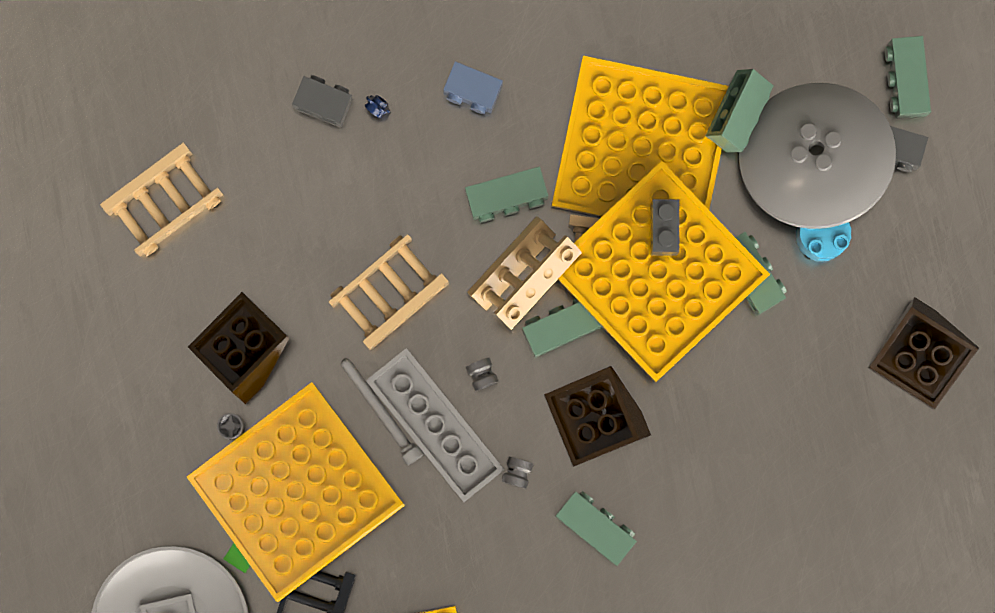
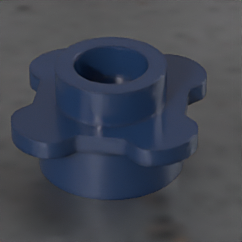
M379 95L366 97L368 101L365 107L376 117L381 118L383 114L390 112V109L387 107L388 103Z

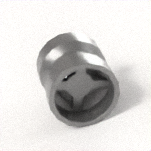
M489 357L466 366L468 374L474 380L472 385L475 391L499 382L497 375L491 370L492 363Z
M224 414L217 422L218 433L225 439L236 440L245 432V422L236 414Z
M509 456L507 460L509 469L503 474L501 482L526 489L529 482L527 473L532 471L534 464Z

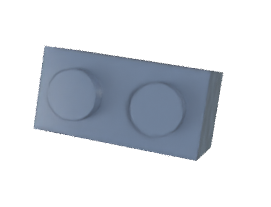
M455 62L443 92L444 95H447L446 99L458 105L464 102L471 105V110L480 114H485V112L492 113L503 86V80Z

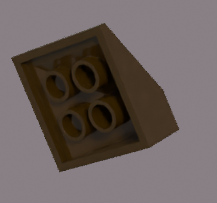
M241 292L188 348L236 397L246 404L265 385L289 337Z
M914 297L869 368L936 409L976 354L979 347L939 312Z
M612 366L544 394L573 467L651 435L642 411Z

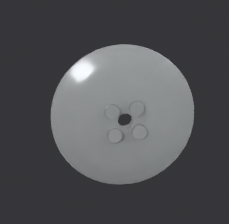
M831 83L802 84L786 89L770 98L763 107L759 121L749 137L747 146L743 152H739L742 179L753 200L765 212L777 220L808 229L839 226L866 213L879 201L887 190L896 163L894 135L889 122L881 110L861 93L848 87ZM814 145H820L824 148L823 153L820 155H812L809 150Z
M163 546L135 554L117 566L98 591L91 613H248V607L237 581L218 561L194 549Z

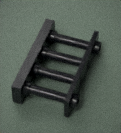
M318 571L309 579L335 587V590L339 591L336 601L331 600V602L293 590L280 601L277 613H284L288 600L327 613H344L357 574L346 571L344 576L339 575L337 577Z

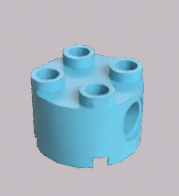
M849 222L830 228L808 229L798 227L796 230V242L800 251L814 261H829L836 258L849 246L851 240V226Z

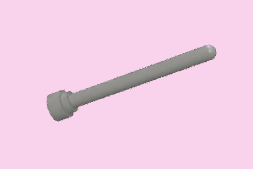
M347 358L343 359L341 366L401 447L403 455L401 458L406 465L409 466L421 458L424 453L420 447L408 441L353 363Z

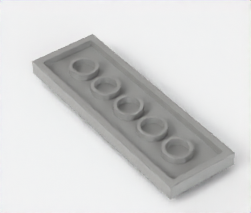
M407 348L366 380L463 502L467 501L504 471V468Z

